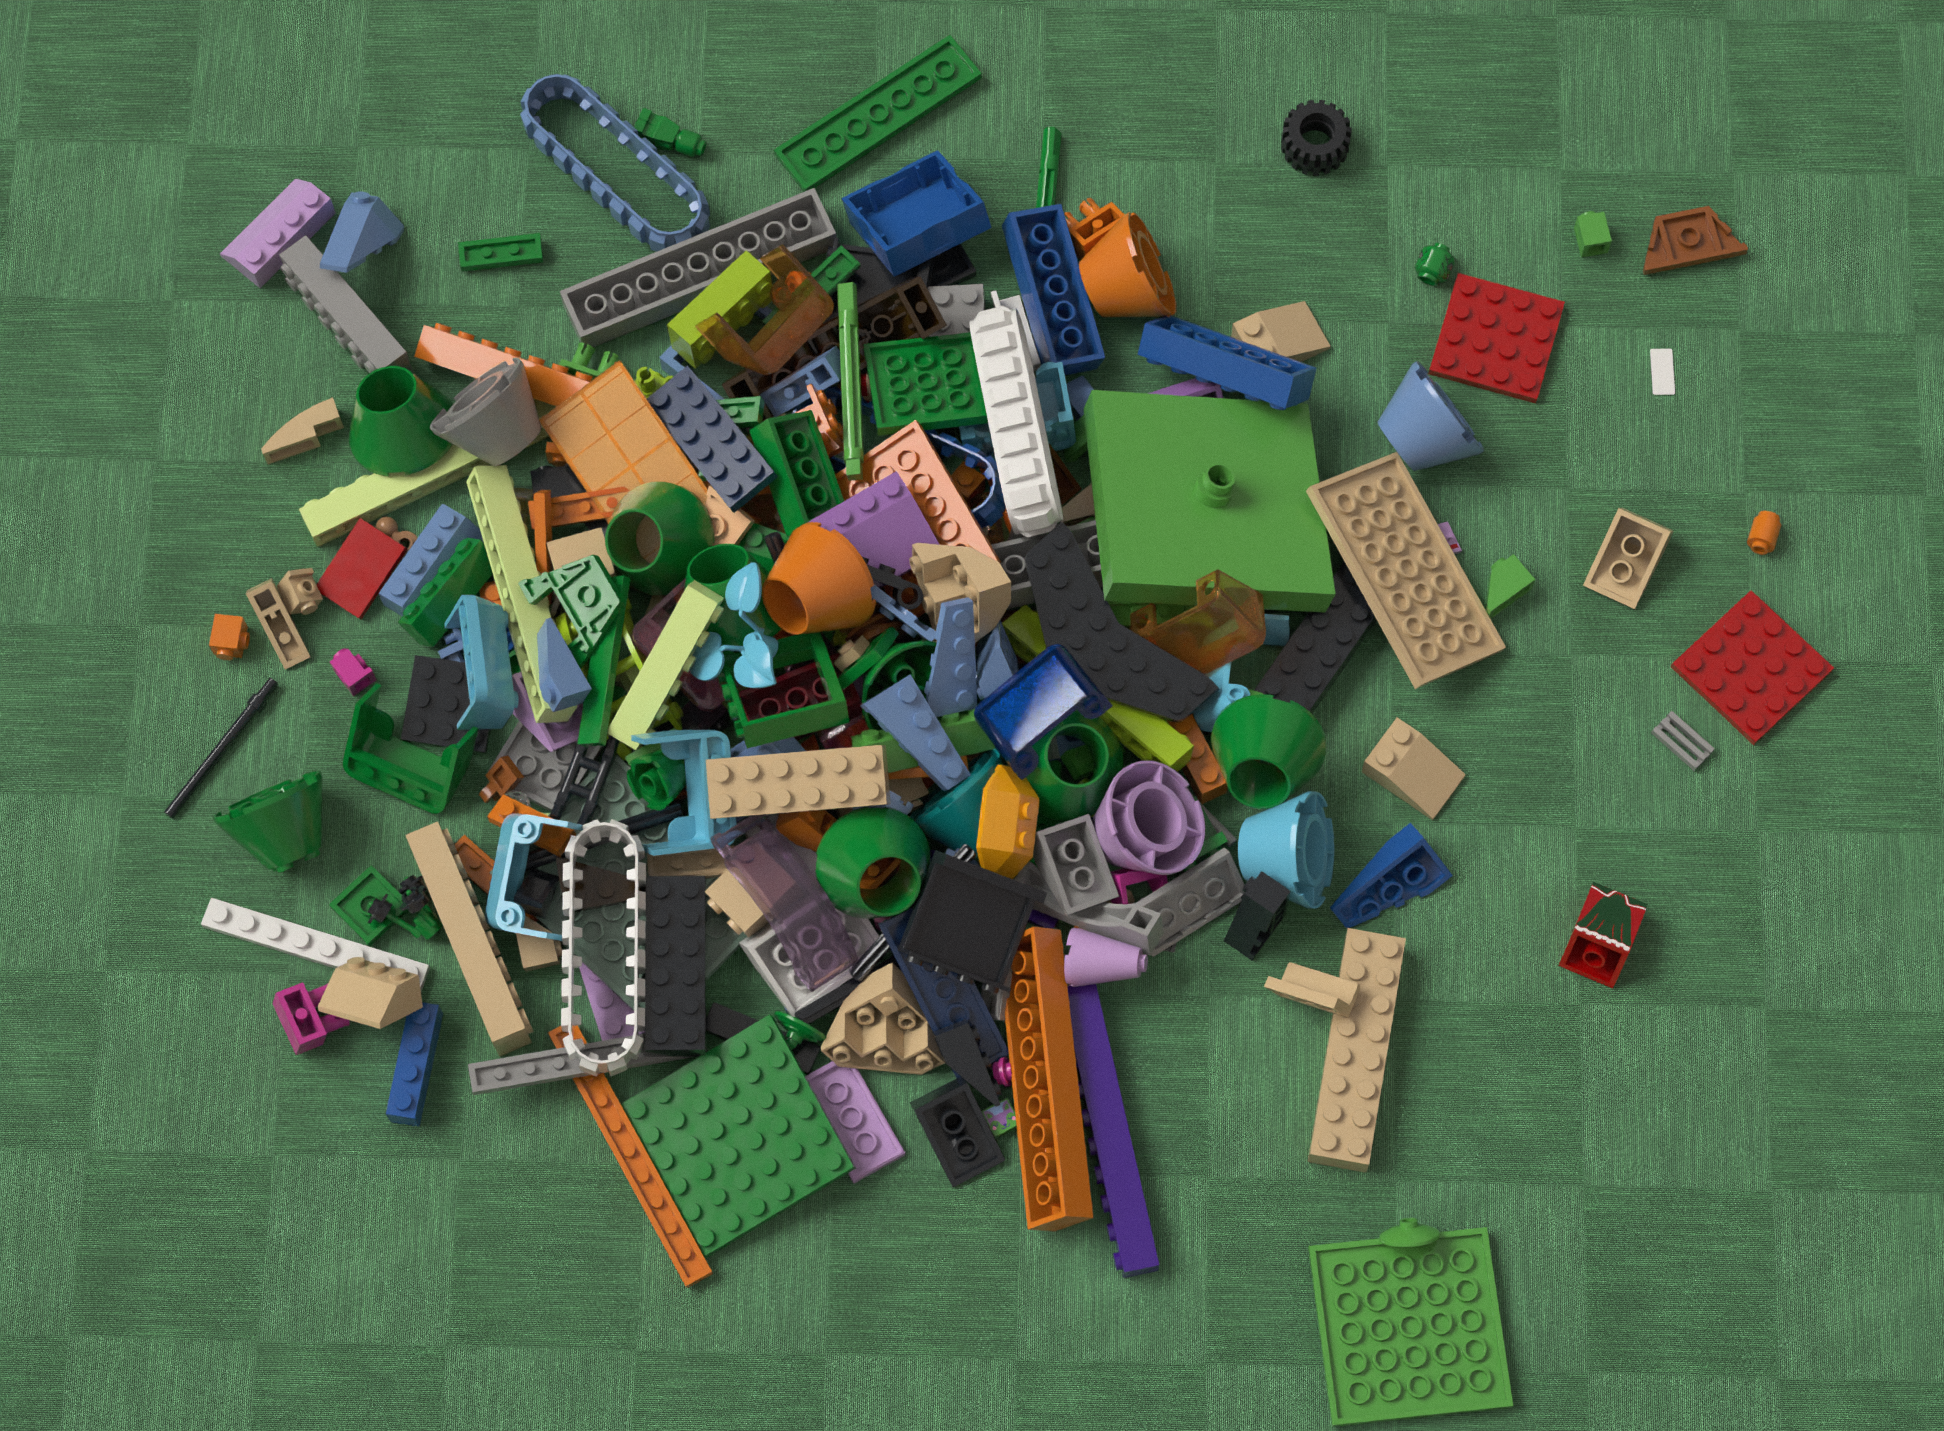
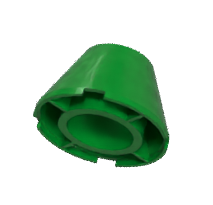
M386 366L372 371L363 378L356 391L349 432V445L354 458L366 470L383 476H389V473L404 472L405 475H409L428 468L440 460L453 445L435 435L430 429L432 421L439 415L441 410L444 408L447 412L453 403L443 393L406 368Z
M663 481L645 483L628 492L617 504L605 534L607 553L619 574L629 577L630 585L647 594L661 596L684 591L687 567L690 561L699 552L711 547L715 541L713 523L702 501L687 488ZM646 515L656 524L661 539L658 555L651 564L642 557L636 543L637 528Z
M718 544L704 549L690 561L686 573L684 591L687 585L695 580L724 597L720 605L724 608L720 618L716 623L711 622L706 630L707 632L718 633L721 636V646H743L744 638L755 631L739 616V610L733 611L727 606L725 592L731 577L740 569L753 562L759 566L762 586L770 573L749 552L736 544ZM761 592V599L757 609L752 613H745L758 627L764 629L763 634L773 637L782 628L773 621L767 612ZM723 651V654H734V651Z
M1267 694L1243 697L1226 706L1216 718L1211 734L1212 750L1229 791L1242 804L1257 809H1268L1278 806L1308 783L1320 771L1327 750L1325 733L1312 713L1292 700L1288 703L1273 699V695ZM1254 759H1256V760H1264V761L1270 762V763H1272V764H1274V765L1263 764V763H1260V762L1255 761Z
M1073 706L1048 708L1028 719L1016 733L1008 757V767L1020 769L1039 797L1038 814L1045 818L1067 822L1087 814L1090 816L1096 814L1112 780L1124 767L1120 743L1109 725L1094 713ZM1062 735L1073 736L1088 746L1094 759V770L1088 783L1070 784L1054 774L1048 762V748L1054 737Z
M891 807L859 808L839 818L824 834L816 852L815 876L818 886L828 902L846 915L861 919H875L897 915L908 909L919 895L930 866L929 844L922 829L905 813ZM887 857L901 859L897 874L888 884L876 889L860 888L862 875L872 863Z

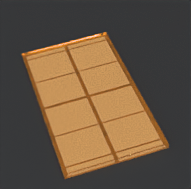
M620 360L539 419L541 425L608 524L620 500L632 489L650 482L663 481L683 486L693 492L705 506L708 488ZM646 515L637 528L636 543L642 557L651 564L658 555L661 539L656 524Z

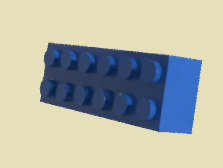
M1056 204L1009 213L1002 224V229L1041 365L1046 362H1062L1065 375L1097 369L1105 359V354L1088 295L1080 275L1079 264L1062 205Z
M1174 316L1162 317L1145 323L1137 354L1147 358L1146 361L1151 364L1170 366L1173 372L1195 375V379L1200 382H1214L1219 384L1222 390L1244 393L1245 398L1249 400L1269 402V406L1277 410H1286L1288 407L1309 400L1317 369L1308 364Z

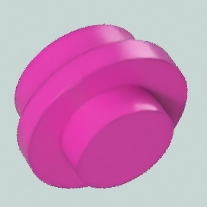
M1002 1057L999 1061L993 1063V1075L998 1085H1004L1005 1087L1012 1086V1072L1009 1059Z

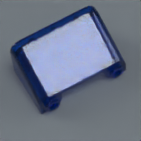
M1054 644L1047 647L980 702L975 708L974 718L1012 770L1023 780L1038 765L1039 756L1032 747L1036 742L1075 710H1078L1085 718L1094 719L1104 714L1113 705L1069 650L1063 645Z

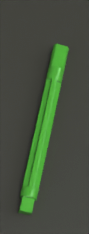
M849 282L838 284L837 289L844 463L846 464L848 480L854 481L863 479L862 464L864 463L857 285Z

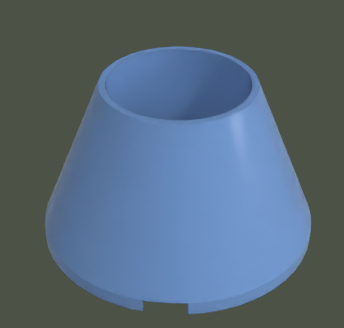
M1418 361L1411 365L1378 420V425L1389 442L1413 471L1479 455L1484 452L1480 441H1476L1473 436L1475 433L1439 384L1428 376V371Z

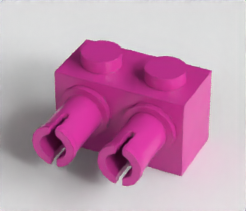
M302 982L275 994L272 1004L296 1055L323 1045L327 1033L350 1025L348 1019L334 1015L318 1016L315 1007H318L328 983L308 992Z

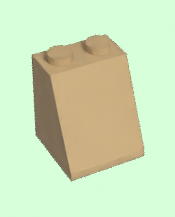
M601 527L546 542L554 570L590 555H597L610 576H616L606 550L605 538Z
M756 842L705 891L710 898L706 903L718 915L723 911L730 918L727 924L738 935L744 932L749 938L803 895L796 882Z

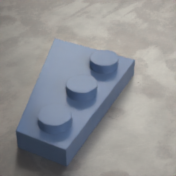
M876 585L870 588L872 600L875 599L876 603L881 606L878 610L891 621L895 617L903 623L900 628L911 637L915 638L918 634L928 641H933L936 634L934 629L921 623L914 614L903 606H899L893 598Z

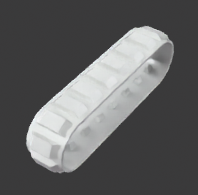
M1000 306L979 312L976 318L969 322L1008 517L1016 535L1023 534L1026 537H1033L1051 532L1058 524L1064 521L1022 320L1017 309L1010 310L1005 306Z
M597 819L582 826L583 830L578 836L571 835L565 849V856L570 862L563 864L564 887L570 888V891L563 892V915L568 916L569 920L562 921V940L564 945H569V949L562 950V971L564 974H569V978L562 979V1001L568 1003V1007L561 1009L562 1031L569 1032V1035L563 1038V1044L570 1060L578 1059L580 1070L596 1077L599 1072H609L610 1076L627 1070L626 1064L631 1059L637 1060L640 1055L644 1039L638 1036V1032L645 1031V1008L639 1007V1003L645 1002V979L639 978V974L646 973V951L639 949V945L646 944V921L639 920V917L646 915V892L639 891V888L646 887V863L639 862L645 857V851L638 835H630L628 825L611 819L610 823H600ZM602 837H610L609 841L617 844L619 841H622L627 845L623 848L626 857L635 856V869L627 870V880L635 881V897L627 899V909L635 910V926L628 927L626 937L635 939V955L626 957V966L634 968V984L626 986V995L634 997V1013L626 1015V1025L634 1026L632 1039H624L622 1047L626 1049L625 1052L619 1056L614 1052L607 1055L608 1060L601 1061L598 1060L599 1055L591 1052L587 1057L580 1052V1050L585 1048L582 1038L573 1040V1026L581 1025V1015L573 1014L574 997L582 995V986L574 985V968L582 966V957L574 955V939L582 938V928L574 926L575 910L582 909V899L575 898V882L583 880V871L575 869L577 856H585L587 848L584 845L590 841L593 844L599 842Z

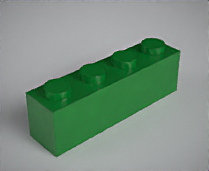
M466 538L459 542L455 547V553L449 560L439 566L437 575L432 581L422 587L419 597L414 603L409 604L404 609L403 616L398 623L419 645L434 647L448 628H445L444 623L461 595H476L493 574L484 542L481 539Z

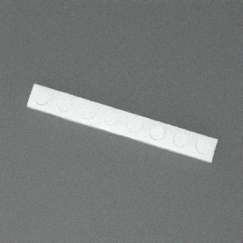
M214 898L210 899L201 922L203 928L335 969L347 963V960L353 957H363L370 962L384 963L385 966L392 968H402L406 972L419 975L421 992L430 970L427 964Z

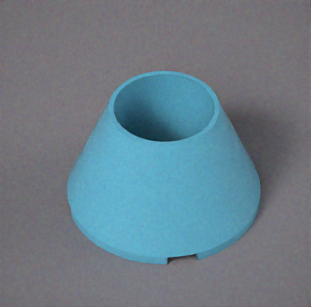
M1308 791L1278 806L1246 818L1241 826L1238 840L1239 866L1242 876L1246 881L1252 876L1257 878L1262 871L1291 891L1290 901L1310 909L1318 908L1324 902L1325 896L1321 895L1324 887H1330L1334 866L1332 819L1325 817L1323 807H1327V803L1319 792Z

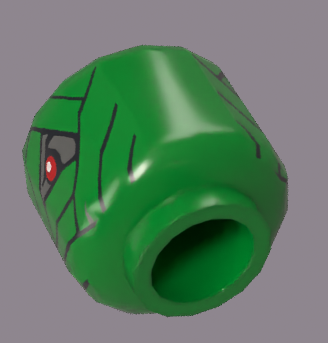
M1435 243L1434 246H1425L1421 250L1414 267L1420 281L1431 286H1437L1438 283H1444L1448 280L1455 264L1454 256L1449 253L1450 248L1444 244Z

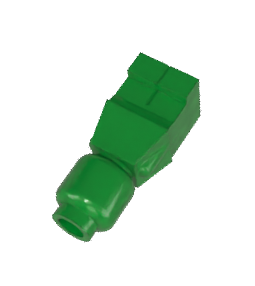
M642 109L634 125L639 137L649 140L657 150H674L675 148L677 152L686 156L695 157L698 155L701 157L706 149L707 141L702 140L700 134L687 129L681 131L680 126L666 116L654 114L649 109Z

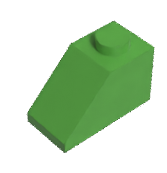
M1514 554L1507 559L1504 557L1500 558L1491 566L1492 570L1488 580L1485 606L1490 619L1533 588L1535 578Z

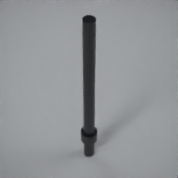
M269 677L258 693H253L246 702L248 704L247 707L165 809L164 813L168 817L173 819L256 712L260 713L267 703L265 701L278 686L274 679Z

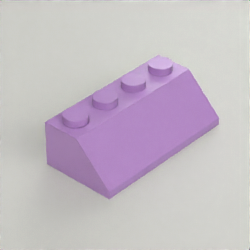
M295 179L220 253V256L261 288L283 265L279 254L305 235L310 239L336 213L331 198L311 182Z

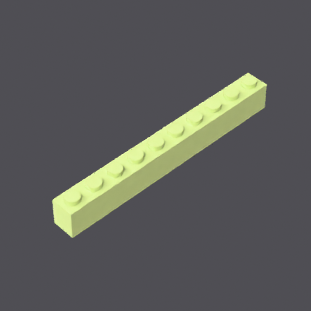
M534 399L539 420L558 408ZM541 421L542 429L527 447L550 437ZM453 444L440 460L424 470L405 475L404 472L389 473V476L375 473L363 475L351 485L335 488L329 495L321 499L308 501L299 511L316 546L319 547L352 531L359 518L369 523L470 475L475 466H489L491 464Z
M506 465L475 466L466 483L503 611L508 613V628L536 723L567 722L578 705L553 712L549 704L544 701L539 686L537 633L545 620L551 618L547 596L537 605L529 604L518 584L521 580L540 576L541 573L537 571L534 561L535 552L530 547L527 537V525L523 523L520 513L521 505L519 500H516L513 490V478L509 476Z

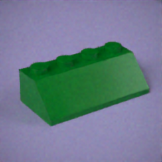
M812 410L769 418L749 430L756 450L778 476L769 484V488L787 537H790L792 532L801 525L844 502Z

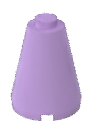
M1072 928L1070 930L1066 945L1071 947L1069 955H1065L1064 960L1065 981L1069 984L1068 986L1077 987L1139 978L1142 972H1146L1148 956L1143 954L1142 948L1080 928Z

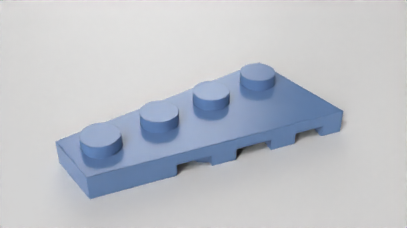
M967 597L941 603L935 634L937 643L935 653L931 654L930 660L932 669L930 679L926 681L924 690L926 701L936 717L977 708L973 601Z

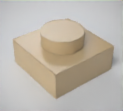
M863 635L854 642L849 639L838 649L840 656L834 664L842 672L863 654L870 643Z

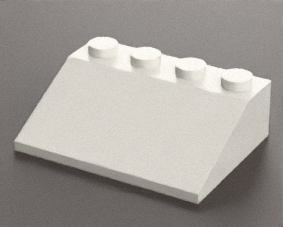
M818 886L772 919L750 938L746 937L739 944L789 1014L795 1017L796 1011L851 979L852 976L849 973V969L877 940L879 935L868 919L846 915L832 906Z

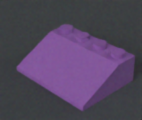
M897 471L809 521L821 523L822 526L820 527L828 531L837 530L852 543L862 557L869 559L868 565L878 568L881 563L895 568L894 575L899 577L912 570L909 563V558L912 557V544L940 545ZM873 579L874 585L878 588L887 585Z

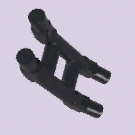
M609 735L601 762L585 757L589 747H583L576 743L569 768L549 817L560 820L572 794L587 799L577 824L584 825L591 822L597 810L610 769L616 758L619 745L618 739ZM580 768L597 773L591 789L575 784Z

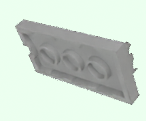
M1226 848L1221 849L1135 903L1161 913L1164 934L1151 953L1152 957L1242 901L1241 897L1244 893L1242 890L1245 885L1230 852Z

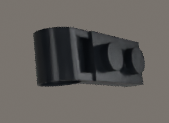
M862 557L872 579L894 587L892 596L899 606L901 605L906 609H914L921 604L923 592L918 585L894 575L895 568L881 563L876 568L868 565V558ZM911 587L914 591V597L910 602L904 603L901 598L902 591Z

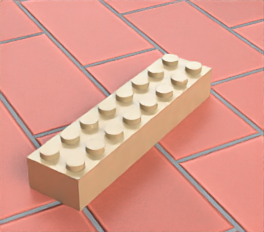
M437 821L405 835L499 1057L532 1043L528 1034L532 1033L533 1029L524 1008L517 1009L522 1006L513 982L506 983L512 979L502 956L496 958L501 953L491 931L485 932L490 927L486 922L480 905L474 907V905L479 904V901L469 879H467L468 875L461 859L456 854L458 852L448 829L442 830Z
M1351 928L1347 929L1339 978L1355 982L1361 988L1348 1018L1332 1013L1308 1162L1367 1172L1406 938Z

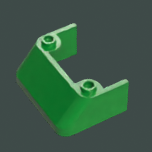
M376 683L355 704L343 758V768L350 777L427 812L438 814L450 803L470 765L479 728L473 726L457 744L449 745L443 751L442 757L393 736V719L386 712L377 709L381 685Z

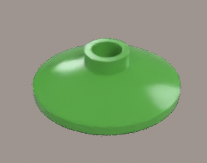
M1403 1218L1399 1221V1225L1383 1231L1380 1234V1241L1385 1245L1393 1247H1416L1435 1242L1439 1239L1440 1232L1432 1226L1418 1223L1416 1218Z

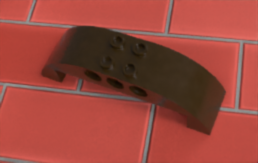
M921 276L898 284L858 305L860 370L866 367L864 344L914 338L924 339L947 326ZM839 315L766 355L725 381L722 386L729 399L761 396L762 392L833 347L837 346L840 351ZM766 403L764 404L762 422L766 419L774 418ZM754 427L746 428L749 434H750V431H749V430L752 429V428H754Z

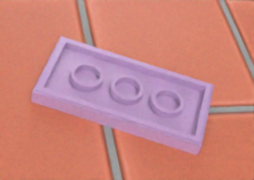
M832 1061L806 1075L856 1166V1169L848 1173L853 1184L905 1156L902 1146L857 1068L839 1067Z

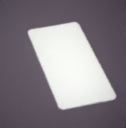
M1651 349L1653 394L1674 395L1675 383L1672 349Z

